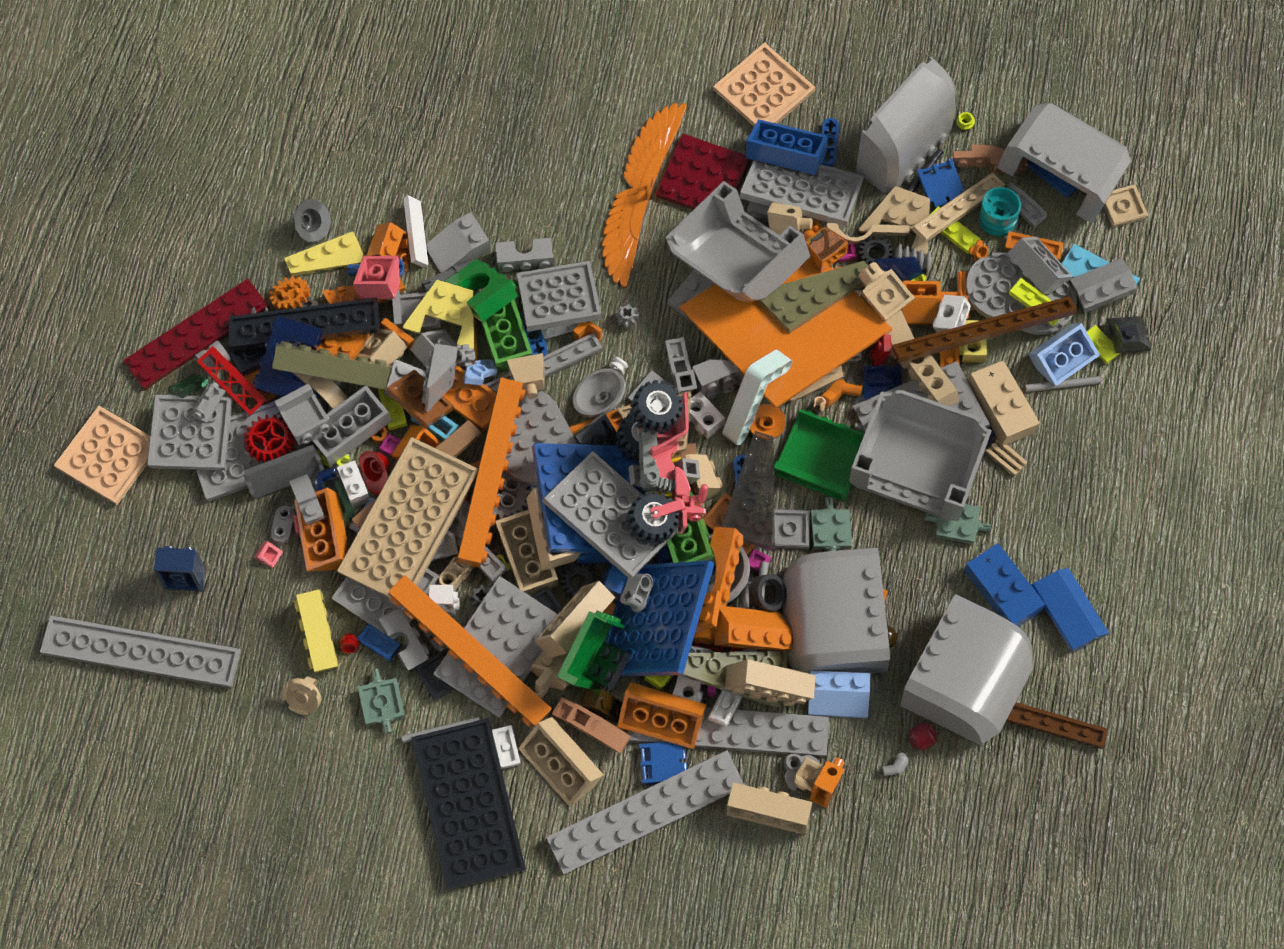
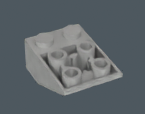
M435 344L434 351H430L429 362L432 363L427 365L422 403L425 404V412H428L453 386L458 347Z
M708 360L692 367L697 385L696 391L697 393L701 392L708 400L715 398L717 394L722 392L728 393L732 391L734 387L741 385L744 375L731 361Z

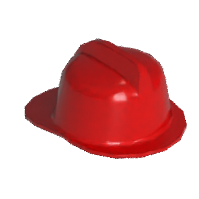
M365 451L359 457V465L366 487L371 493L380 495L388 480L389 460L380 452Z

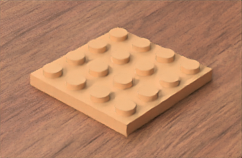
M763 43L713 86V90L753 126H755L758 119L778 124L814 93L816 88L766 43Z
M98 406L54 464V467L118 505L148 464L151 436Z

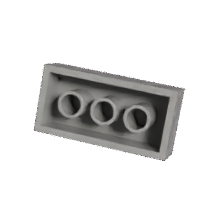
M364 386L326 414L333 427L328 432L313 437L311 442L329 465L332 466L336 461L343 458L392 420L385 407L371 390Z

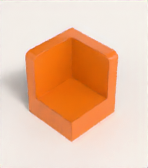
M591 321L581 322L573 330V338L577 341L594 333L598 341L603 338L602 329Z

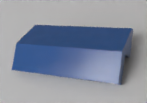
M1069 568L1057 570L1031 585L1045 603V610L1071 651L1082 649L1091 641L1103 638L1109 634Z

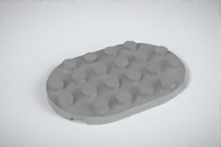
M1000 252L980 258L973 264L966 279L968 300L973 308L982 316L991 318L1027 308L1009 295V291L1020 278L1033 287L1035 284L1022 274L1023 271L1019 266H1015L1010 261V256L1007 253ZM1069 281L1052 293L1044 294L1052 301L1070 296L1075 306L1077 303L1075 290L1072 289ZM1072 316L1061 318L1054 327L1046 322L1021 330L1036 335L1051 334L1064 328L1070 322Z
M540 390L537 391V398L527 399L525 393L524 400L519 401L518 407H522L520 417L515 418L514 422L517 425L515 436H511L510 439L513 447L511 454L507 453L506 460L509 461L506 473L515 481L529 483L530 486H538L532 445L534 443L576 444L574 436L556 402L548 394Z

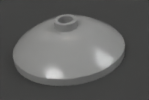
M600 369L586 376L574 392L573 404L575 409L585 417H598L602 413L607 414L619 404L625 393L626 384L623 376L614 369Z

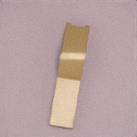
M827 223L824 228L847 241L848 244L860 243L870 235L906 236L909 234V226L872 224L865 235L849 237L839 229L837 223Z
M292 372L304 385L309 383L311 388L327 402L331 410L348 399L331 379Z

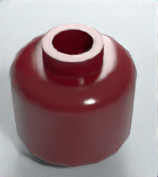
M921 722L910 729L909 735L911 738L908 741L914 750L918 748L920 751H925L937 743L936 737L939 735L931 723Z

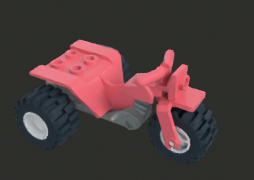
M653 380L652 384L650 381L646 382L644 386L639 387L631 402L630 407L632 408L630 413L624 417L616 434L617 447H621L619 450L621 454L625 453V457L627 459L629 457L633 458L632 461L634 462L637 459L640 460L641 487L647 491L657 489V492L653 491L652 495L650 492H645L644 496L642 494L639 495L632 503L626 517V522H628L626 525L627 529H631L630 535L632 537L635 535L637 537L635 540L638 542L642 540L644 545L650 542L651 546H655L657 542L662 544L664 540L669 539L677 524L678 533L683 534L687 528V519L690 521H700L706 515V509L701 508L708 492V485L702 484L699 495L690 496L691 488L684 470L677 466L675 467L671 461V457L675 455L678 449L679 441L685 437L689 429L687 393L684 392L682 396H678L679 391L677 389L673 390V385L669 384L667 386L665 381L658 383V380ZM662 488V494L658 495V492ZM666 489V494L672 492V499L670 497L668 499L665 498V494L663 493Z

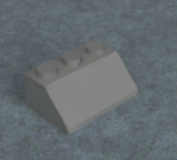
M1037 237L1021 238L1007 253L1010 256V261L1015 266H1019L1023 271L1022 274L1028 280H1031L1035 284L1034 287L1043 294L1052 293L1073 277Z
M1122 258L1070 279L1083 313L1137 292L1138 288L1130 269Z

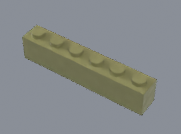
M281 341V344L276 343L272 369L386 389L390 365L386 364L387 361L381 359L369 361L365 356L357 355L356 358H353L344 352L332 354L327 349L319 348L318 351L311 350L310 346L300 345V347H294L292 343Z

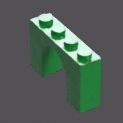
M477 259L444 281L473 290V292L484 288L466 301L473 316L481 322H484L518 297L515 291L517 287L511 279L507 280L502 273L498 274L494 268H489L485 262L482 263Z

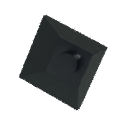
M1143 316L1107 319L1115 353L1151 351Z

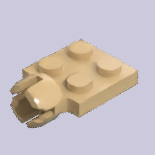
M875 262L869 264V267H865L858 275L865 285V289L861 294L884 322L915 298L892 269L886 272L882 271Z

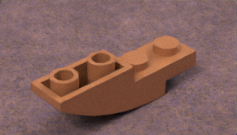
M971 144L970 151H953L952 160L955 167L976 166L980 168L989 166V172L1000 174L1004 173V171L998 169L997 165L1005 149ZM1023 159L1015 173L1026 172L1028 159Z
M563 697L552 712L554 717L584 732L592 739L620 754L631 738L630 735Z

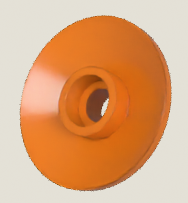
M772 404L759 405L750 431L760 439L771 440L777 438L786 427V417L780 408H775ZM768 422L770 426L766 427L763 424Z

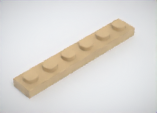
M991 173L914 226L913 231L926 243L980 206L987 191L992 188L1005 187V184L994 173Z

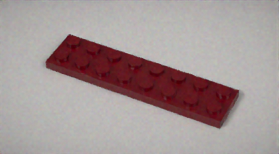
M247 278L123 361L142 388L147 390L195 358L196 354L207 350L208 346L215 341H221L229 335V316L251 314L254 307L256 313L265 312V308L269 309V305Z

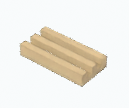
M998 438L985 452L1013 477L1027 464V461L1007 444L1002 446ZM993 450H995V451H996L998 454H1000L1006 461H1008L1009 463H1011V464H1012L1015 468H1017V469L1014 470L1010 465H1008L1004 460H1002L998 455H996V454L993 452Z

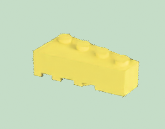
M315 590L296 595L297 600L294 601L296 612L301 613L302 619L299 620L301 631H305L306 638L303 639L305 650L310 651L311 657L308 658L310 669H314V672L318 673L338 668L334 643L331 640V630L326 619L327 612L322 602L324 600L322 592Z

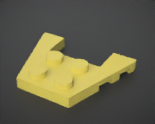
M436 280L408 318L403 329L420 334L425 316H430L462 326L457 345L469 344V348L474 349V316L466 301L473 297V290Z

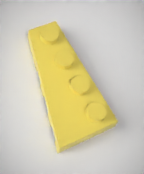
M352 231L284 259L291 276L316 273V271L320 270L331 271L333 268H348L349 264H361L364 254Z

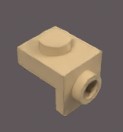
M805 756L794 775L796 786L804 791H812L823 765Z

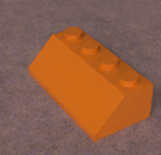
M325 488L315 492L325 517L322 520L306 525L298 502L294 500L306 570L308 572L339 569L349 551L339 493Z
M720 606L717 626L715 627L714 645L762 651L792 650V629L782 614L778 612Z
M630 682L624 695L617 727L694 749L707 704Z

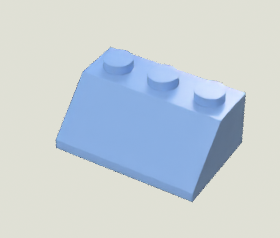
M1082 323L1069 325L1028 354L1036 369L1054 386H1057L1100 356Z
M810 670V674L816 675L814 699L809 700L808 715L868 718L870 673Z

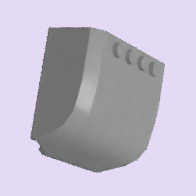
M932 57L928 59L927 63H921L870 119L873 123L868 130H862L856 174L864 176L866 181L883 193H890L895 186L900 187L905 181H909L916 168L919 169L923 166L926 157L933 155L936 146L939 143H944L948 136L947 134L952 129L955 115V85L948 73Z
M1044 103L1034 106L1006 147L997 168L1013 177L1024 157L1087 193L1076 215L1092 224L1132 160L1127 147L1053 103Z
M724 181L666 236L674 256L734 298L743 302L756 301L767 297L810 257L804 235L789 226L778 235L744 212L737 190Z
M897 390L891 393L881 392L852 465L849 482L862 490L943 519L959 521L991 430H988L975 415L904 390Z
M878 548L813 553L801 556L791 562L782 579L787 590V598L782 606V614L792 629V650H788L787 658L790 666L795 671L810 674V670L853 673L887 672L890 662V649Z
M955 595L908 679L900 706L981 746L984 745L986 741L996 737L1001 732L1033 670L1032 646L1028 636L1017 625L963 597Z

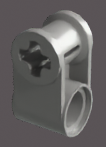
M636 574L631 580L628 578L620 598L621 603L629 605L636 613L642 611L646 606L649 593L653 587L652 577L649 574Z

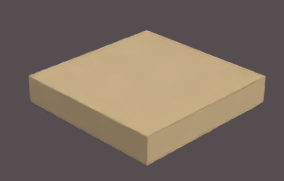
M1135 184L1114 190L1104 205L1112 228L1148 218L1147 211Z

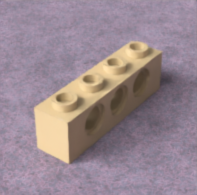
M931 355L901 363L904 369L907 368L909 370L911 379L917 381L921 393H925L927 399L949 407L959 402L957 389Z

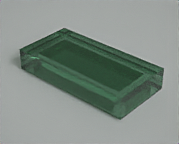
M192 374L169 386L168 393L184 398L207 386L208 378Z
M340 479L334 483L348 519L351 522L356 516L355 511Z

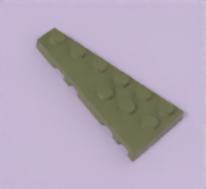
M861 261L782 284L767 297L756 301L790 334L863 286L864 283L859 279L858 275L869 265Z
M789 651L689 653L684 673L680 676L732 693V690L725 689L727 665L749 659L786 668ZM746 693L738 695L773 708L779 707L780 701L768 702L766 698H751Z

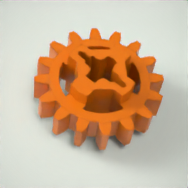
M291 276L289 280L285 277L283 282L278 281L279 285L273 286L274 291L270 292V300L274 308L279 310L292 309L297 306L303 307L302 303H307L306 298L310 297V288L305 279L302 280L301 277L295 279L294 276Z

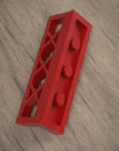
M214 346L196 361L249 416L267 401ZM210 355L215 360L216 367H207L202 361ZM218 370H224L229 375V381H221L218 378ZM231 384H238L243 389V395L234 394L231 391ZM245 397H251L257 405L249 410L245 406Z

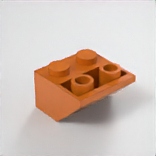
M391 222L377 225L366 256H398L404 263V272H407L411 261L408 233Z
M903 281L902 283L915 297L913 301L901 309L907 324L933 325L941 300L940 281Z

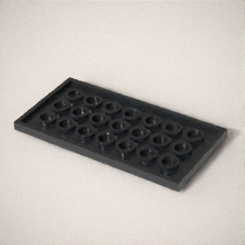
M489 718L411 737L447 891L526 872Z

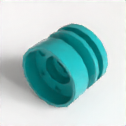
M1004 187L992 188L987 191L983 197L978 221L980 227L991 236L997 237L1006 236L1009 231L1013 232L1017 225L1021 208L1019 196L1011 189Z

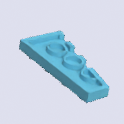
M1073 244L1062 265L1074 278L1110 262ZM1133 275V278L1137 285L1140 278Z

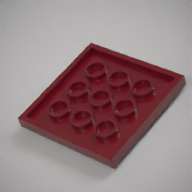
M682 134L656 192V197L694 210L723 181L738 190L750 159L739 152Z

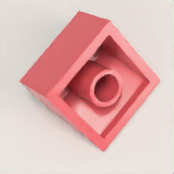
M363 256L353 283L360 299H395L400 285L398 256Z

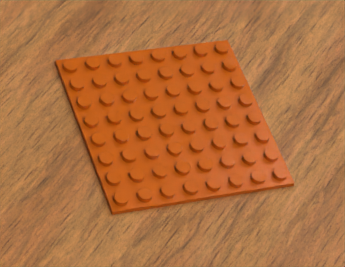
M808 258L782 284L833 269L829 266L820 272ZM716 284L680 306V310L743 375H745L751 364L776 349L793 361L790 369L782 376L770 382L763 396L775 408H778L881 339L883 334H888L893 330L855 291L790 334L757 301H739Z

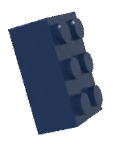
M172 546L157 547L154 571L164 589L203 592L206 569L194 548L183 547V549H175Z

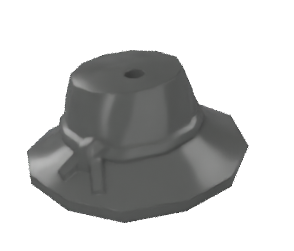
M306 199L296 207L293 215V224L299 238L307 242L321 240L328 234L331 218L330 212L323 203L315 199Z

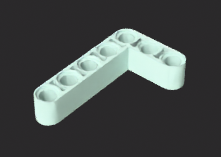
M776 349L750 365L744 375L722 435L736 445L742 444L748 435L767 385L790 369L793 362L790 358Z

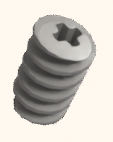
M899 244L895 251L892 267L895 262H897L898 268L904 264L905 270L911 265L912 271L919 267V273L926 269V274L928 275L933 257H931V251L924 255V251L921 249L917 254L915 247L909 252V246L902 250V245Z

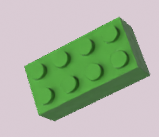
M512 300L484 322H481L497 373L509 370L507 360L533 355L515 300Z
M704 518L700 521H690L687 519V528L684 533L679 534L677 532L667 542L673 563L710 560L714 563V566L716 565Z

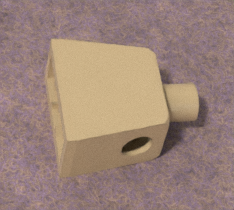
M775 202L771 203L767 212L769 229L778 235L789 226H792L801 233H803L804 229H812V218H802L800 207Z
M543 353L507 360L512 380L523 382L522 389L526 390L527 399L537 398V391L543 390L545 385Z

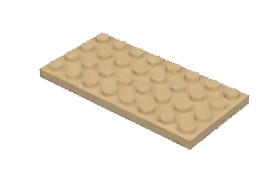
M411 437L337 572L390 598L388 595L390 589L404 575L418 586L476 480L479 469Z

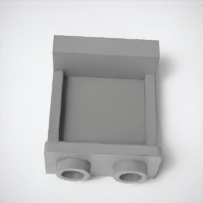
M398 290L395 299H392L394 325L403 331H409L403 329V326L428 292L400 295ZM425 316L421 330L441 328L440 321L443 320Z
M309 383L275 401L281 416L298 445L310 442L313 437L324 434L333 427Z

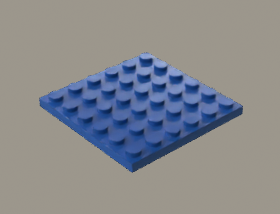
M534 443L532 445L549 552L600 553L542 502L543 499L592 451L629 483V467L631 465L640 466L639 459L636 462L632 461L633 458L631 457L627 459L625 457L626 454H621L619 451L621 447L614 445ZM633 486L643 496L645 492H648L642 491V487Z
M705 560L645 565L638 572V574H649L653 579V587L649 593L646 606L642 611L636 613L629 605H624L621 601H617L613 616L621 619L620 624L625 627L623 629L612 625L605 639L606 643L631 654L620 677L683 675L712 575L713 562Z

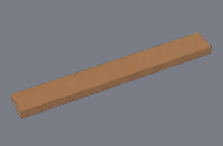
M468 420L438 445L436 449L456 458L482 434ZM377 498L352 519L359 529H361Z

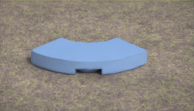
M490 359L478 360L473 365L468 366L463 377L464 383L482 385L484 378L496 376L497 368L494 361Z

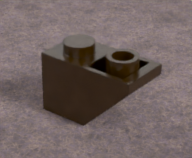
M586 689L580 706L603 719L618 724L623 702L602 689Z

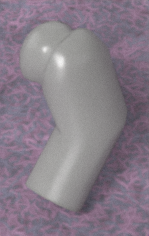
M898 753L893 765L883 766V775L901 774L908 765L906 754Z

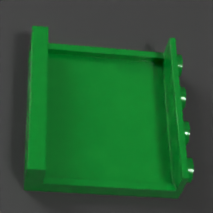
M799 409L798 417L785 447L774 466L773 475L845 502L852 486L849 482L851 468L865 432L851 429L843 423H835L828 417L817 416L810 410Z
M596 610L595 613L589 611L557 677L575 686L594 689L597 682L587 678L586 674L599 648L605 641L611 626L615 625L624 629L625 626L620 624L621 619Z

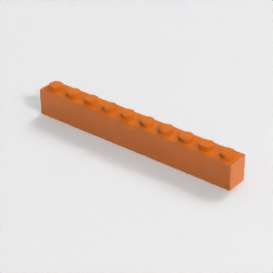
M506 378L500 379L457 563L480 568L481 563L486 562L488 551L484 550L486 544L490 545L492 533H489L490 526H494L496 515L493 514L494 507H499L501 498L497 494L499 489L503 490L505 479L501 477L503 471L507 472L509 461L506 460L507 453L511 454L513 443L510 442L511 436H515L517 425L514 422L515 418L520 417L522 408L518 407L519 401H523L526 390L522 389L523 382Z
M406 575L388 592L389 600L396 607L399 605L405 609L403 613L409 619L413 620L415 618L420 623L418 627L426 634L430 632L434 636L433 640L440 647L444 645L448 648L449 651L447 653L454 660L460 659L464 663L462 667L470 674L474 672L478 676L477 680L484 687L488 685L493 690L491 693L498 700H505L508 703L506 707L514 714L518 712L522 716L521 721L528 727L532 725L535 728L551 711L552 708Z

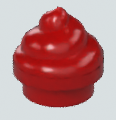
M348 633L340 639L339 646L344 653H354L359 647V640L355 635Z

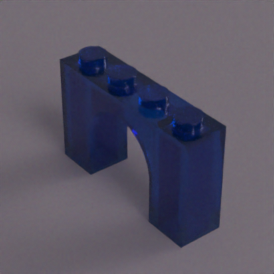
M277 316V319L272 322V334L266 340L265 349L267 350L265 356H262L259 366L261 368L259 374L255 375L253 384L255 385L254 388L258 391L282 398L303 387L305 384L284 377L278 373L277 369H272L276 343L281 344V341L310 346L318 350L324 332L321 328Z

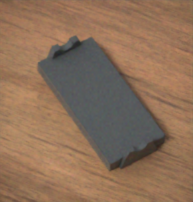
M311 445L244 470V478L251 496L257 499L291 486L289 481L306 474L309 478L323 474L322 470H324L317 449H314V446Z

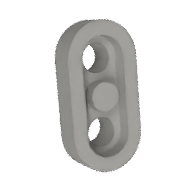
M281 506L275 512L271 536L273 541L278 544H285L291 538L294 525L293 515L295 513L289 506ZM284 512L288 513L286 517H282L281 515ZM279 530L284 531L281 535H278L277 532Z

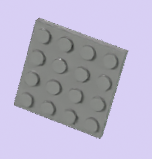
M590 261L517 273L527 331L602 319Z
M155 395L148 468L225 470L232 398L222 397L209 421L206 423L190 416L201 396Z
M427 568L418 587L429 595L430 585H436L439 581V576ZM347 577L331 598L382 633L384 631L378 619L399 607L401 610L404 609L400 605L396 607L388 597ZM394 633L389 637L396 641L400 633Z

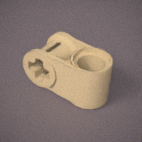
M458 555L450 561L449 565L439 576L440 585H447L444 584V581L452 580L453 582L449 585H453L455 591L473 570V566L457 563Z

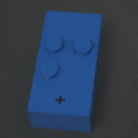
M758 119L747 139L746 158L816 175L827 153L828 136Z
M999 543L966 564L964 572L999 616L1020 627L1043 611L1045 603Z

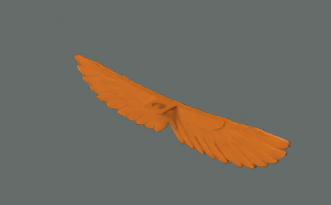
M677 103L672 104L669 109L668 106H665L661 113L659 111L656 112L653 120L650 117L646 127L642 126L640 138L638 136L635 138L631 154L628 155L629 164L626 163L624 178L632 188L616 195V200L612 204L614 208L609 211L610 217L606 221L603 233L606 237L602 243V247H604L602 257L605 258V267H608L609 276L613 274V281L618 284L620 280L623 288H626L631 270L633 269L641 226L654 183L681 125L687 107L686 103L681 104L678 108Z

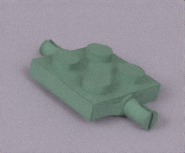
M825 498L826 509L811 510L810 512L813 549L837 551L841 548H852L850 510L834 509L833 498Z
M965 504L959 521L946 520L927 512L925 516V521L936 522V538L974 545L978 530L990 533L991 524L980 523V507Z
M373 669L371 670L373 682L358 687L366 726L382 724L384 735H388L387 728L389 734L392 733L390 722L405 717L397 678L382 680L379 669H375V672Z

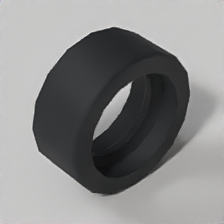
M774 574L760 575L754 578L750 584L749 598L755 609L772 612L781 609L785 604L787 590L780 577ZM765 582L771 585L774 592V598L770 605L764 601L762 596V587Z

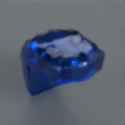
M332 467L323 470L315 476L314 486L317 491L322 490L321 484L324 481L338 475L337 468Z

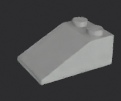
M472 212L452 222L426 244L427 252L440 273L451 269L455 264L460 265L491 251L489 240Z

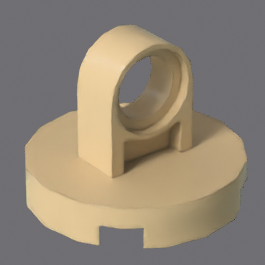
M307 676L305 679H291L286 683L282 690V699L287 701L290 710L301 715H308L309 712L314 713L321 703V695L316 688L317 680Z

